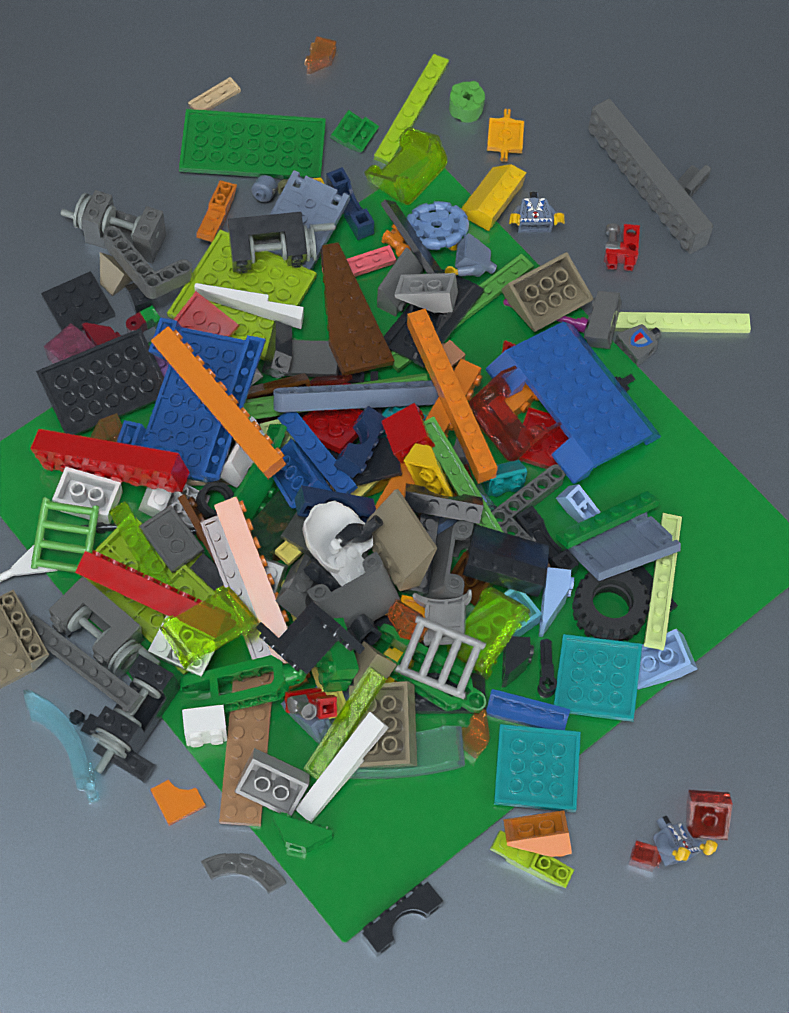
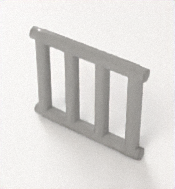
M417 616L415 621L417 623L401 664L395 668V672L464 699L466 696L464 690L481 649L485 648L486 643ZM424 627H427L436 632L418 673L408 669L422 631ZM444 634L454 638L439 679L435 680L428 677L427 673ZM463 642L473 646L458 686L455 688L445 683Z

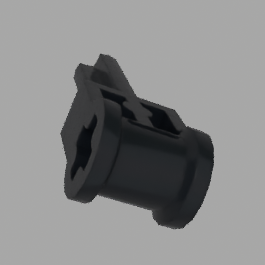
M543 639L540 640L541 668L537 691L541 697L550 698L555 693L557 680L554 677V664H552V641Z

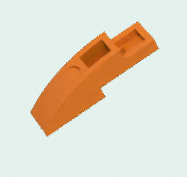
M219 181L209 202L208 211L197 231V238L212 242L219 230L223 229L234 199L237 184Z

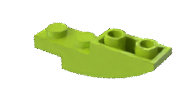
M501 830L498 831L490 847L491 851L504 857L505 861L562 888L567 887L574 872V869L553 857L507 846L506 834Z

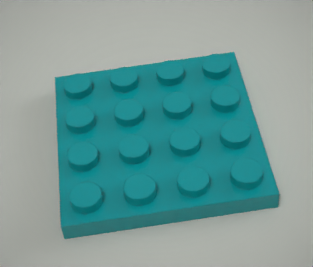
M563 634L554 705L570 709L569 714L634 722L643 644Z
M500 724L494 805L576 812L581 732Z

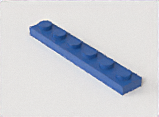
M296 411L285 412L278 417L279 422L287 427L288 433L336 492L351 494L358 488L347 474L334 466L336 459Z

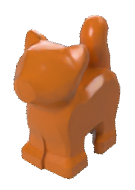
M393 224L391 232L387 230L383 234L382 242L389 244L390 247L396 250V255L400 257L405 248H408L410 251L411 249Z

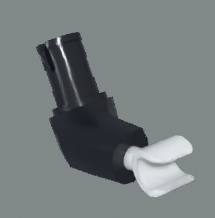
M374 515L366 524H348L335 536V539L328 546L330 552L334 555L340 552L343 546L351 542L364 543L372 539V533L383 525L382 519Z

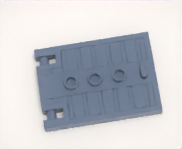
M294 170L270 215L302 212L303 225H306L307 228H309L310 224L334 223L336 227L350 200V195L345 193L343 196L338 195L337 189L308 176H305L303 179L300 177V173ZM296 183L300 185L299 188L295 187ZM334 201L338 202L337 206L333 205ZM334 230L314 232L317 259L313 261V258H310L309 262L306 260V265H303V267L313 270L321 255L320 249L322 245L327 244ZM281 250L269 251L282 257Z
M647 512L568 550L598 581L679 552L681 543L678 540L672 541V535L652 516L647 517Z

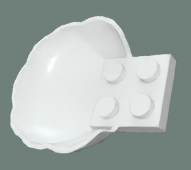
M331 501L326 504L315 505L311 509L309 516L304 521L302 531L308 550L343 586L366 573L362 565L364 561L362 554L373 546V536L372 539L364 543L351 542L343 546L340 552L333 555L328 546L335 539V536L348 524L365 523L349 507L339 502Z

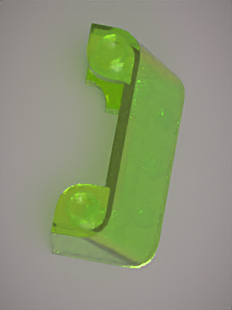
M407 127L399 137L401 150L382 170L377 165H371L364 173L370 183L398 202L410 205L445 168L447 155L438 135Z
M223 585L214 590L215 594L176 617L171 615L163 620L164 624L160 627V630L185 670L193 666L198 660L203 659L206 655L233 639L240 637L243 633L245 635L259 624L252 612L230 586L225 588Z
M494 587L485 588L482 591L480 601L465 621V635L486 643L485 648L481 649L473 671L488 680L493 672L490 670L492 667L491 663L494 665L497 663L496 659L517 628H521L522 624L520 622H528L532 616L528 607ZM461 643L455 659L466 665L473 646ZM446 644L448 654L452 644Z

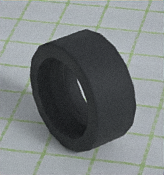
M220 481L207 483L198 492L196 497L199 512L203 513L208 519L218 515L216 510L211 509L205 501V495L208 491L215 490L223 495L225 501L234 496L231 488Z

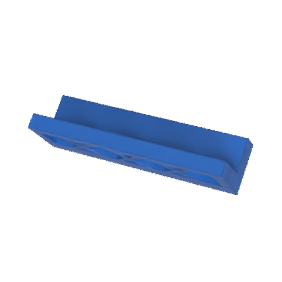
M492 689L485 715L528 727L565 730L570 709Z

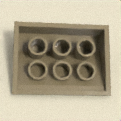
M567 252L511 281L501 289L510 306L534 332L593 300V296Z
M396 489L367 519V522L374 515L382 519L383 525L372 533L373 552L377 551L393 583L396 584L399 591L420 586L437 550V546L399 489Z
M404 681L369 684L358 687L349 686L350 737L369 712L376 715L389 727L364 756V762L358 768L417 766L414 684Z

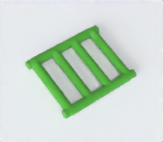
M44 497L38 520L31 569L43 567L75 572L78 565L40 559L41 549L48 548L84 554L85 551L92 553L99 506L95 505L91 508L58 503ZM48 509L90 515L89 526L47 521ZM45 528L86 534L85 546L43 540Z

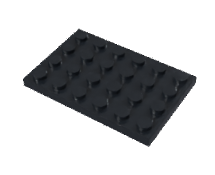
M141 328L36 371L64 433L72 435L82 434L156 402L164 376L154 355L149 353L150 347Z

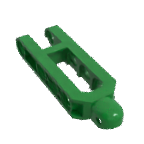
M383 624L379 629L382 633L380 638L403 652L398 662L386 656L398 666L401 664L411 637L388 624ZM418 642L412 658L423 664L429 648ZM435 653L430 669L441 674L446 658ZM453 663L447 679L458 685L464 669ZM395 669L389 676L397 682L408 681L414 684L415 693L445 711L457 710L463 707L469 712L479 713L486 705L484 694L473 687L471 676L464 690L466 692L464 699L455 696L451 697L441 690L395 672Z
M269 655L204 671L202 677L196 674L184 676L179 680L181 692L210 689L211 698L185 704L182 706V710L223 705L224 713L281 700L285 696V692H288L289 687L302 683L307 674L303 670L297 672L289 663L284 664L276 657ZM274 672V680L270 684L219 696V686H223L224 683L236 680L243 681L244 678L256 675L260 677L264 673Z

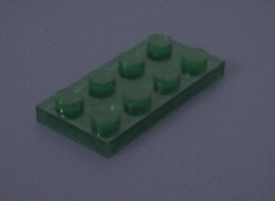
M280 489L252 521L254 529L251 530L253 538L257 536L261 548H258L261 556L264 555L267 559H270L275 550L285 541L281 538V535L297 512L296 508L292 509Z

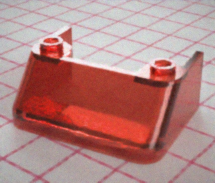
M516 366L501 371L468 402L477 423L509 461H516L562 425L558 422L545 430L539 425H534L527 430L506 404L505 400L509 397L511 389L505 379L517 369Z

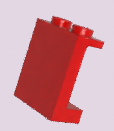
M415 403L382 420L393 454L402 464L405 463L404 459L415 443L428 445L432 448L435 446L424 424L423 419L425 417L423 412Z

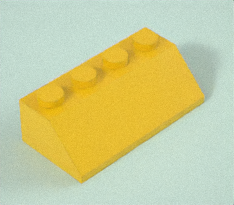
M512 164L492 167L461 208L466 213L467 219L489 231L523 186L527 172Z
M415 443L404 459L415 484L424 486L436 494L455 497L432 447Z

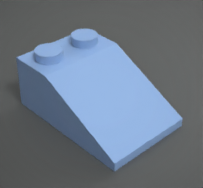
M547 567L542 593V617L539 626V637H543L564 606L567 596H571L574 584L571 570Z
M674 629L666 634L664 650L642 645L638 690L680 678L698 669L685 637L678 629Z

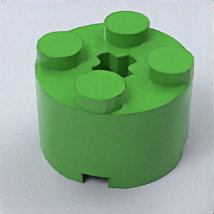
M471 81L453 85L449 102V111L452 117L458 118L464 123L474 122L479 119L483 113L485 93L479 86V83Z

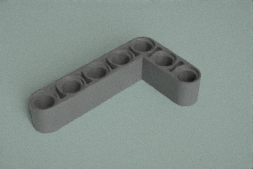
M115 226L105 228V248L147 298H158L191 281L192 264L190 261L182 259L154 271L119 228Z
M558 464L549 467L492 511L495 519L500 518L503 520L498 522L504 533L514 532L516 534L514 536L533 541L515 521L516 515L531 505L533 507L563 484L565 473ZM556 474L559 478H555L552 475ZM542 485L545 489H541L538 486ZM524 496H529L531 500H526ZM510 507H515L517 510H516V511H512V510H510L509 508H510Z

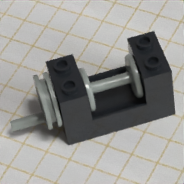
M302 212L228 219L233 272L239 274L247 273L248 270H251V262L252 264L255 263V252L281 250L283 260H287V266H292V268H300L306 265V260L309 262L310 258L316 261L314 232L335 230L334 223L310 224L309 228H307L306 225H303Z
M140 654L128 671L133 678L129 686L144 698L132 713H129L118 703L113 710L105 706L94 722L97 726L95 731L98 734L93 733L91 737L107 749L94 769L99 774L103 772L114 754L122 758L127 757L125 751L130 752L131 750L138 754L180 689V685L173 673Z

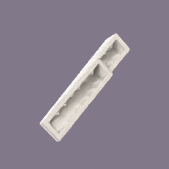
M195 283V291L208 301L273 321L277 320L299 329L302 327L304 307L269 302V295Z
M369 712L295 810L312 823L364 762V756L389 727L376 715Z

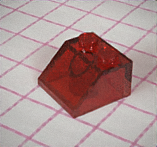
M701 790L688 791L686 829L692 838L728 841L733 806L730 793Z

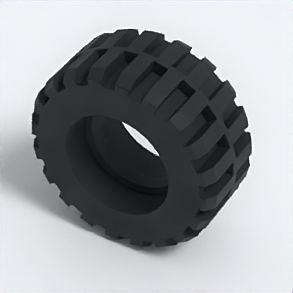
M628 570L598 581L588 572L584 579H581L574 595L572 609L574 610V620H578V628L580 630L584 629V634L587 637L591 635L598 639L623 641L625 639L628 641L633 638V635L639 633L649 612L650 597L646 594L648 591L646 586H641L642 580L638 576H632L633 572ZM604 592L615 593L625 600L629 611L626 615L619 618L606 617L595 608L593 598Z

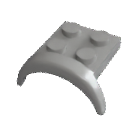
M469 589L461 597L445 600L430 599L413 593L414 601L425 608L426 619L465 634L466 606L471 601L472 590ZM424 627L425 646L431 644L436 632L427 627ZM443 634L439 645L453 644L454 638Z

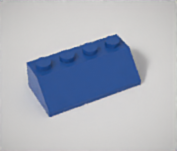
M291 438L280 449L285 455L283 460L286 465L276 472L272 478L289 506L293 509L296 508L294 498L301 485L332 490L321 472L296 441Z

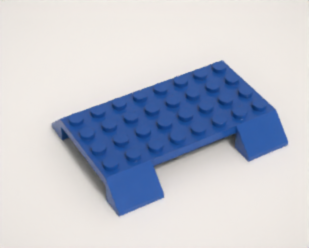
M160 317L154 337L168 326L172 331L177 330L183 337L181 340L183 344L187 342L194 350L192 354L195 357L199 355L204 361L203 367L206 370L210 368L216 375L215 381L217 383L221 381L227 388V391H225L227 395L232 394L239 402L237 406L240 409L244 407L266 340L247 335L246 340L193 330L181 327L176 320ZM151 342L149 353L167 361ZM169 364L147 429L140 423L124 420L117 442L179 453L190 472L187 479L208 483L220 479L233 438Z
M562 322L505 350L486 368L487 373L507 398L522 391L526 383L569 439L554 451L551 456L573 484L587 478L593 468L642 442L648 445L661 437L659 432L572 324Z

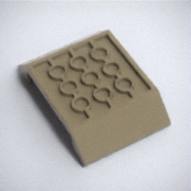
M14 589L0 596V689L34 672L49 656Z

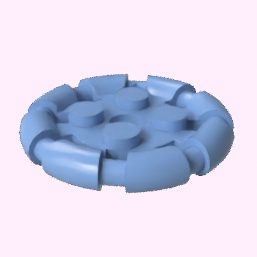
M434 201L433 204L428 205L424 203L414 208L412 214H408L406 217L416 231L417 236L423 242L422 244L429 250H440L442 247L449 248L458 244L462 237L466 236L469 229V220L466 213L457 205L451 206L449 202Z

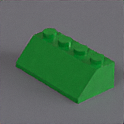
M253 463L233 498L237 497L239 501L243 500L247 510L244 512L246 519L250 518L254 529L258 523L257 518L260 514L263 515L267 508L266 503L269 498L272 499L276 493L275 481L272 477L267 479L255 463Z

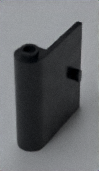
M387 437L379 438L377 445L371 449L373 451L372 456L368 461H365L367 464L365 470L361 474L357 473L351 479L359 486L402 475L400 461L393 454ZM333 450L329 451L335 459L338 458L339 453Z

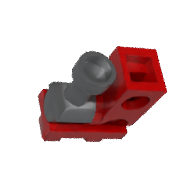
M614 223L606 225V234L609 237L604 250L603 262H606L607 269H617V263L624 264L625 271H633L638 258L640 225L624 224L621 234L622 242L617 241L616 237L620 233V226Z
M320 687L285 692L287 713H299L306 720H311L315 716L319 719L337 717V697L335 695H326Z

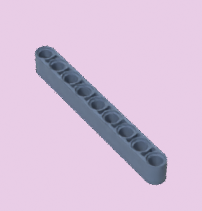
M432 381L287 387L274 390V410L277 412L366 408L367 406L371 408L409 406L413 403L416 405L435 404L439 396Z

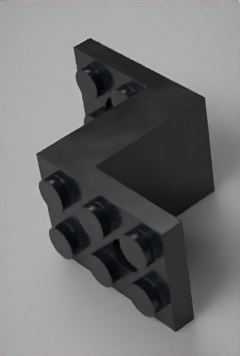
M313 601L280 637H277L262 622L256 627L261 632L259 637L297 672L303 670L306 674L313 669L337 641L350 652L354 649L361 654L365 649L346 629Z

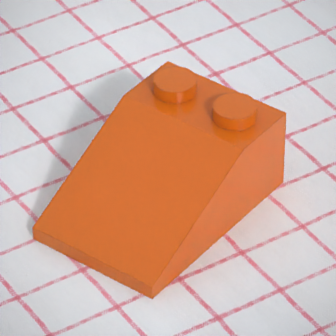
M564 810L503 819L507 846L550 857H562L572 854Z

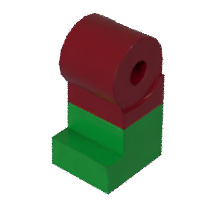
M152 305L127 319V332L129 333L141 328L142 332L152 327L156 329L160 316Z

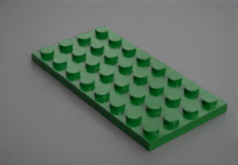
M186 109L179 172L249 177L267 175L278 179H289L295 170L300 173V177L303 179L305 176L321 178L326 118Z

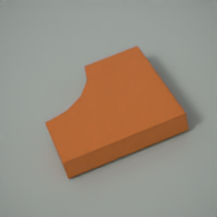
M167 780L150 789L169 826L206 807L197 788L189 790L179 789Z

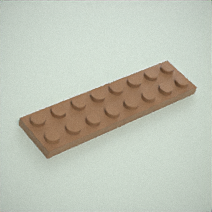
M274 672L264 673L260 677L256 675L244 678L243 681H233L232 693L270 684L274 680ZM272 702L230 712L219 818L220 824L261 826L263 805L234 791L254 748L267 754Z

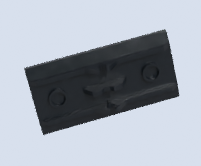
M456 275L458 294L453 312L434 313L426 310L441 344L446 341L484 293L482 287ZM410 304L384 335V339L391 351L412 360L424 368L425 364L407 326L408 314L423 308Z

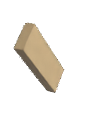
M229 77L189 101L188 106L196 110H211L241 92V88Z

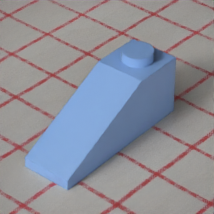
M579 484L568 486L556 497L564 510L578 523L601 513Z

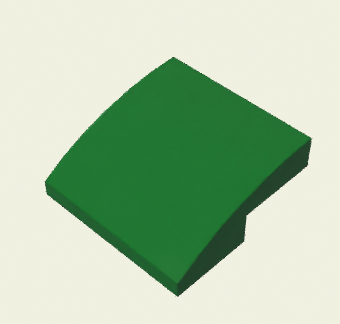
M348 110L330 138L351 150L362 153L379 126L368 118L364 117L361 119Z

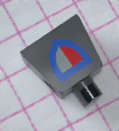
M640 324L618 333L615 344L639 367L656 351L658 346L656 339L661 337V332L657 327L649 331L645 325Z

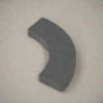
M222 853L201 861L211 880L225 875H241L259 883L268 894L286 884L282 875L273 866L249 854Z

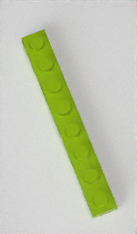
M436 54L432 55L374 154V160L390 166L449 64L448 59Z

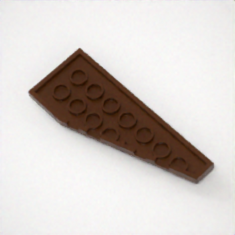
M339 243L322 245L320 251L324 274L323 283L325 285V308L328 319V342L342 375L345 376L393 365L395 360Z

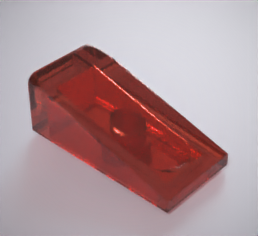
M352 375L315 377L310 380V385H341L351 380Z

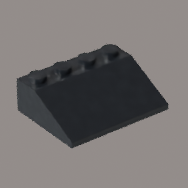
M474 524L462 575L538 597L545 583L549 546Z

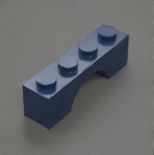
M343 167L326 173V185L337 189L338 195L343 196L344 193L350 195V200L343 212V216L357 240L374 234V220L367 208L363 209L359 205L354 195L351 181Z
M367 406L358 416L353 426V429L359 436L360 444L348 443L340 452L334 466L351 478H354L357 473L361 474L367 466L365 461H368L373 454L371 449L379 442L377 437L385 430L382 420L386 419V417L370 406Z
M301 485L294 498L297 516L308 517L315 505L326 504L331 501L339 502L352 509L365 524L367 519L376 511L374 499L303 485Z

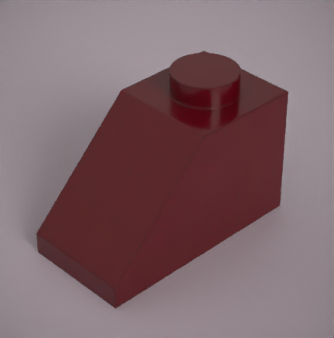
M91 323L82 324L84 334L93 347L121 336L119 332H114L109 326Z

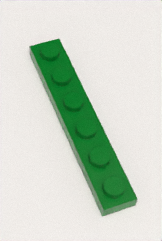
M646 491L556 533V540L569 549L658 507L659 499Z

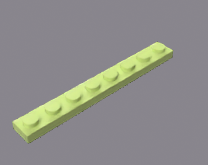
M619 312L615 331L623 332L643 324L649 331L657 327L660 332L750 333L751 330L749 314Z
M663 513L661 525L672 535V541H679L682 517ZM677 552L655 561L650 608L644 640L645 647L664 650Z

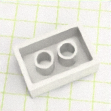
M65 467L52 502L91 508L98 505L99 515L97 522L110 525L123 491L120 482ZM61 511L90 520V515Z

